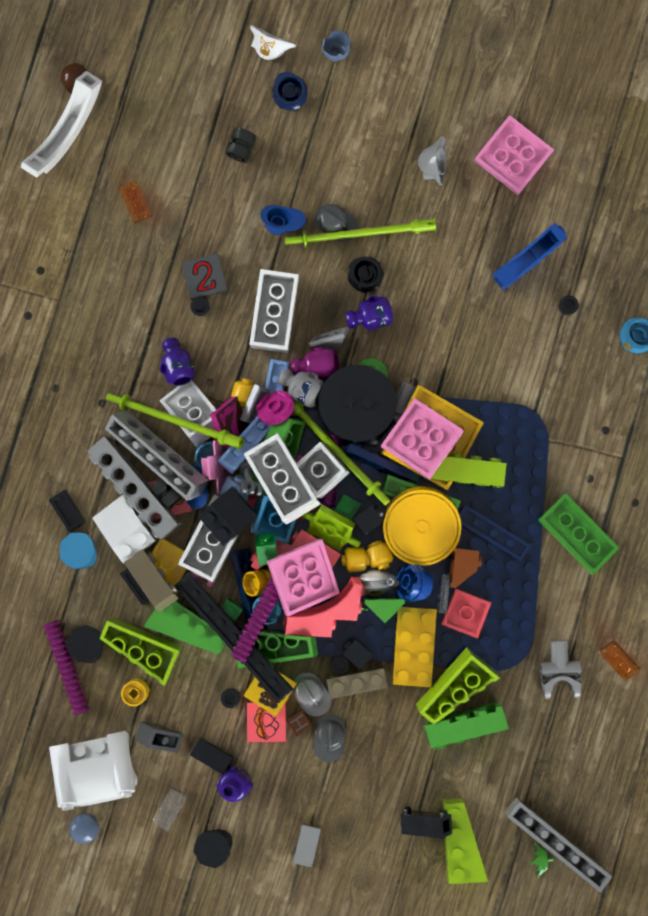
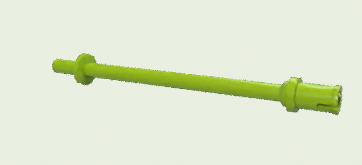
M435 218L419 221L418 219H413L409 224L306 235L304 230L302 231V236L285 237V245L304 243V248H306L308 242L406 231L419 234V232L436 231Z
M293 400L294 410L292 415L299 416L368 488L366 492L368 496L374 494L384 505H387L390 499L379 489L381 483L379 481L373 483L305 413L304 405Z
M111 393L106 395V400L119 404V408L122 411L131 408L213 437L221 445L227 444L241 449L244 444L243 437L231 434L228 430L224 429L219 432L131 401L128 394H124L122 397Z

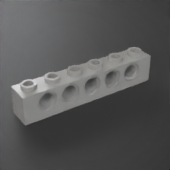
M127 410L111 415L105 430L187 501L202 494L209 481Z
M104 436L87 451L91 455L89 457L96 466L99 465L101 467L103 476L115 484L113 486L120 495L123 494L125 496L127 505L139 513L138 518L144 524L147 523L151 528L150 532L156 539L167 538L182 525L170 509H166L160 502L161 498L153 494L150 490L151 486L110 437ZM109 454L112 456V463L110 465L106 463V457ZM120 469H122L125 473L123 479H119L118 477V471ZM132 484H135L137 487L135 494L130 492ZM145 498L149 501L147 509L142 506V501ZM156 513L161 515V521L158 524L154 521Z
M517 797L505 810L504 813L510 820L600 893L612 879V875Z

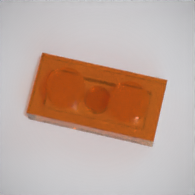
M136 180L118 188L134 223L152 216Z
M615 640L602 647L599 651L601 656L624 681L638 674L641 669Z

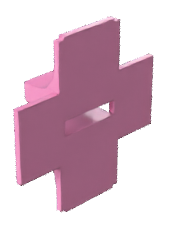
M216 440L213 441L214 456L201 458L203 476L205 478L209 477V480L216 479L218 494L221 492L226 477L234 476V473L231 474L217 462L225 453V449Z

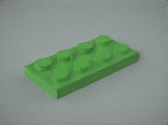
M566 493L538 519L591 575H594L619 549L607 534Z

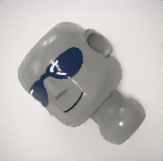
M284 369L280 373L278 383L283 387H289L288 394H290L293 400L309 408L319 404V395L324 382L318 378L317 374L301 371L294 375L289 369Z

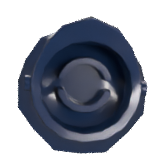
M279 73L272 88L274 101L281 109L295 111L306 103L308 87L302 78L293 73Z

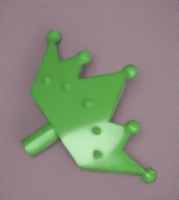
M535 842L534 845H536L538 850L534 854L538 856L530 863L538 865V868L535 870L539 871L537 878H540V875L548 869V862L554 861L553 857L547 858V851L539 847Z

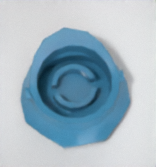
M631 318L624 323L619 336L624 349L636 354L648 351V320L646 318Z
M70 533L60 543V559L64 564L75 569L93 566L97 559L94 541L87 533Z

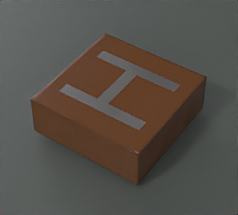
M303 709L286 719L296 737L313 726Z

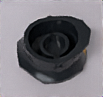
M360 257L354 259L349 264L348 282L353 288L363 293L379 288L384 272L377 260L372 257Z
M88 625L74 629L66 644L71 657L77 662L95 663L101 658L104 641L100 639L101 632Z
M220 829L207 830L198 835L193 852L199 863L212 868L223 865L231 854L232 837L228 832Z

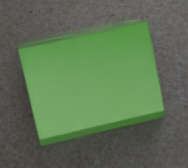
M399 597L364 598V603L386 623L405 604V599Z

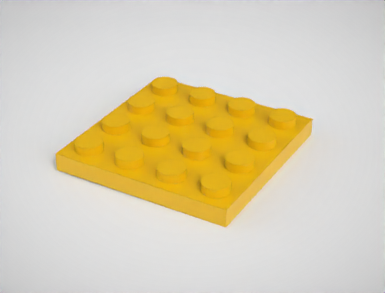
M418 385L406 409L415 398L463 429V434L447 457H451V454L463 455L462 458H465L484 422ZM383 450L382 454L424 477L386 450ZM429 480L445 490H448L453 482Z

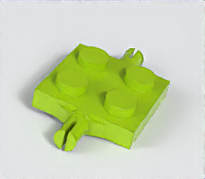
M323 504L318 512L314 514L307 512L302 515L303 518L310 521L307 533L317 539H322L324 543L340 551L347 543L356 548L359 547L361 541L351 536L356 523Z

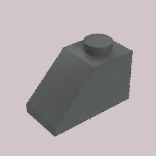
M141 721L134 740L147 748L177 753L183 734L155 723Z

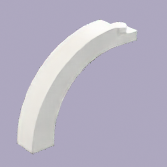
M87 71L75 80L71 97L61 118L46 140L30 156L22 161V169L37 178L43 172L47 174L60 161L83 128L97 99L102 80Z

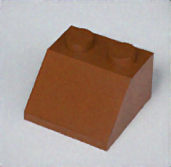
M454 548L451 553L448 587L456 588L473 575L478 567H481L482 555H479V551Z

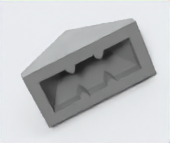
M349 327L316 335L309 342V345L315 348L325 347V349L340 351L349 332Z

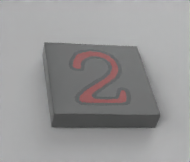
M219 254L181 262L191 300L197 296L206 297L228 291Z

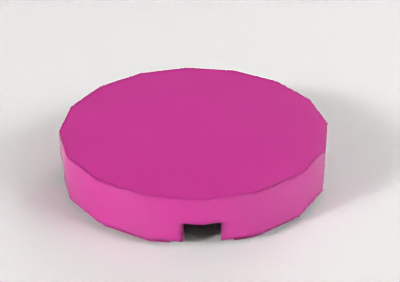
M281 390L274 391L275 393L266 394L259 401L256 408L260 421L265 425L271 426L286 421L294 410V401L290 394Z

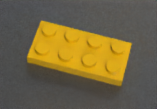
M401 607L397 611L393 685L432 687L437 609Z

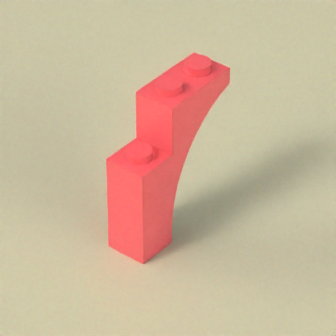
M302 529L300 532L296 530L291 538L292 545L276 540L278 556L317 539ZM324 544L331 567L333 568L341 554ZM255 551L250 561L253 562L251 567L258 570L263 565L259 566L257 552Z
M351 577L340 594L323 604L306 608L290 616H286L284 613L283 630L285 635L331 637L332 630L336 628V620L357 621L358 614H361L362 610L360 599L365 591L364 584H362L360 578Z

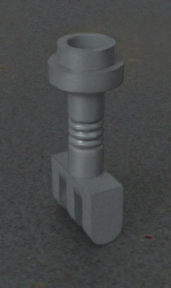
M248 461L241 463L239 472L245 477V480H242L240 483L241 493H246L248 490V494L253 495L255 491L257 496H261V483L253 481L252 474L254 471Z

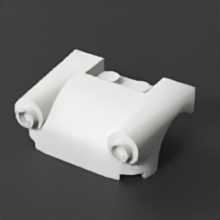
M126 731L108 734L104 738L70 745L66 743L49 747L57 806L62 808V810L66 811L74 809V807H84L128 798L135 792L138 779L132 766L129 734Z

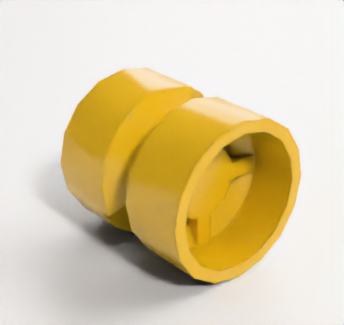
M270 569L250 571L244 575L242 584L248 596L262 595V592L265 591V586H268L267 582L271 581Z
M141 678L130 680L121 690L122 700L129 706L142 704L149 696V685Z

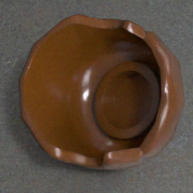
M73 63L67 65L61 72V82L71 94L75 80L87 71L83 65Z

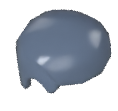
M332 31L330 36L323 40L322 53L333 62L341 61L349 55L351 39L343 31Z
M88 813L79 814L70 822L69 834L79 844L90 843L99 832V824L96 818Z

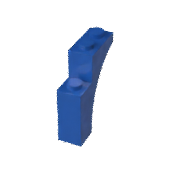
M556 223L552 224L524 250L493 273L492 278L502 291L531 271L544 258L563 244L567 239L563 227L558 226Z

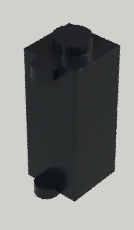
M406 806L404 813L401 814L400 825L402 827V834L444 838L452 834L451 814H448L447 810H441L440 813L413 811L411 807Z

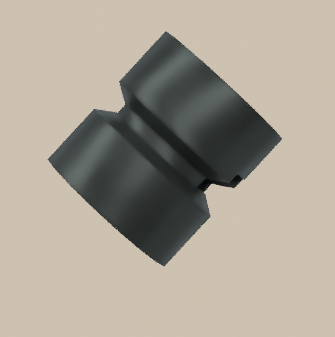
M235 127L230 137L232 142L228 143L225 154L236 161L247 163L251 154L249 149L254 147L257 136L246 129Z
M161 478L150 487V490L156 497H161L160 502L166 509L171 508L183 498Z

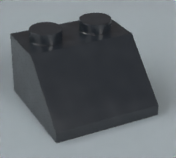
M232 486L212 502L198 517L219 542L225 546L258 517V514Z

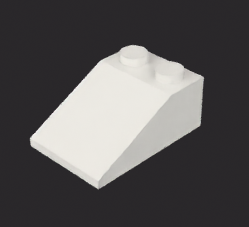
M193 381L176 387L159 400L169 414L216 430L210 416L216 409ZM180 426L196 448L210 438V436Z
M124 495L120 496L92 518L123 564L140 550H146L157 541L147 525L138 518L137 512L125 502L127 499Z

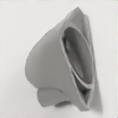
M441 136L432 146L424 149L418 158V166L423 172L424 180L436 179L439 185H443L446 170V139L444 136Z

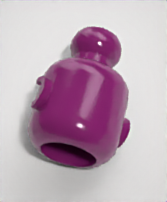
M325 347L314 348V350L309 351L305 355L304 360L295 358L291 361V371L294 375L301 371L317 374L318 378L323 382L339 370V359L336 351L328 348L325 349Z

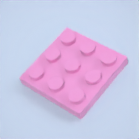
M509 115L475 157L474 161L519 195L553 153L554 149Z
M414 398L381 444V448L430 480L464 431Z
M317 539L267 561L286 616L295 614L340 594L322 539Z

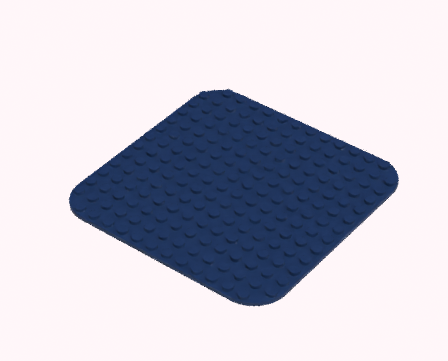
M441 397L484 422L465 459H470V456L482 457L483 461H490V458L502 459L501 463H507L504 487L494 488L492 485L478 486L474 485V483L462 484L453 481L449 489L445 490L433 482L424 479L422 476H419L416 484L435 488L444 494L460 499L459 513L466 504L529 543L531 547L522 562L461 525V536L456 548L479 551V555H482V564L473 575L457 586L456 589L492 602L478 639L441 624L455 589L448 587L451 554L438 563L421 566L432 575V591L426 599L414 602L405 601L402 607L437 609L433 666L449 667L463 650L468 647L495 671H503L519 664L529 653L534 640L543 526L538 519L544 513L549 448L548 432L544 422L537 413L520 404ZM319 404L312 408L304 406L305 413L328 435L327 428L324 426L320 416ZM292 414L290 418L303 421L299 416H293ZM393 421L387 432L377 439L378 445L372 446L364 443L361 444L363 449L368 452H377L381 455L380 457L386 460L390 459L382 454L384 449L381 448V444L394 428L396 422ZM306 423L297 455L305 456L319 442L324 443ZM341 440L343 446H341L340 449L343 450L345 446L352 443H347ZM342 462L350 473L337 484L338 488L335 489L337 491V494H335L336 500H334L336 506L326 507L335 511L345 494L361 504L354 515L356 517L369 506L376 507V504L371 496L366 494L367 490L360 479ZM377 469L385 482L388 474ZM321 505L317 506L315 513L318 512ZM296 519L288 544H293L291 538L296 530L300 532L302 529L307 532L309 520ZM383 522L365 535L362 534L356 525L352 530L351 536L361 541L359 547H363L365 551L368 549L367 546L373 542L381 540L382 543H386L383 533ZM347 543L341 548L340 551L336 550L331 546L329 547L337 551L341 555H344L346 548L354 546ZM393 554L394 559L389 564L390 567L384 571L397 576L400 569L409 566V563L402 561ZM341 555L332 568L339 592H341V587L344 588L351 577H356L364 572H348L346 567L341 565ZM399 585L378 597H371L365 594L361 596L362 608H368V610H362L361 614H358L357 621L336 620V628L332 630L331 637L315 636L318 649L317 656L335 657L343 655L344 649L342 647L349 639L353 641L356 638L373 653L369 660L394 662L397 612L384 623L364 603V598L398 597L396 590H399ZM331 597V598H329V599H326V600H324V601H322V602H320V603H317V604L313 605L312 607L317 606V605H320V604H323V603L329 601L330 599H332L333 597ZM283 609L277 622L267 625L268 630L284 632Z

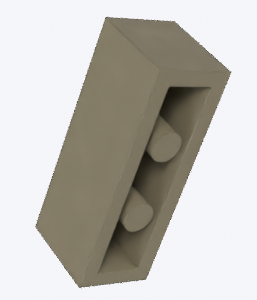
M142 549L125 561L124 564L151 604L160 613L178 599L175 594L177 589L171 581L167 583L165 580L167 575L161 567H156L155 563L157 560L152 553L147 554Z
M383 666L326 677L330 699L388 688Z

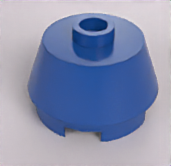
M409 564L407 567H402L398 572L396 580L399 581V590H396L399 598L405 599L406 602L424 600L430 595L433 588V578L420 565Z

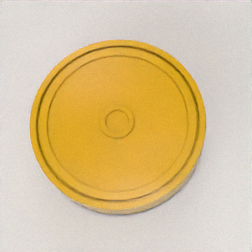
M419 486L402 491L392 499L384 514L383 533L389 549L396 557L412 565L426 566L444 560L456 548L461 536V519L457 507L446 494L435 488Z

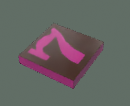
M237 396L231 397L210 415L216 431L219 432L225 429L231 434L240 436L248 427L247 422L240 420L243 411ZM227 444L222 445L223 449H228L230 447Z

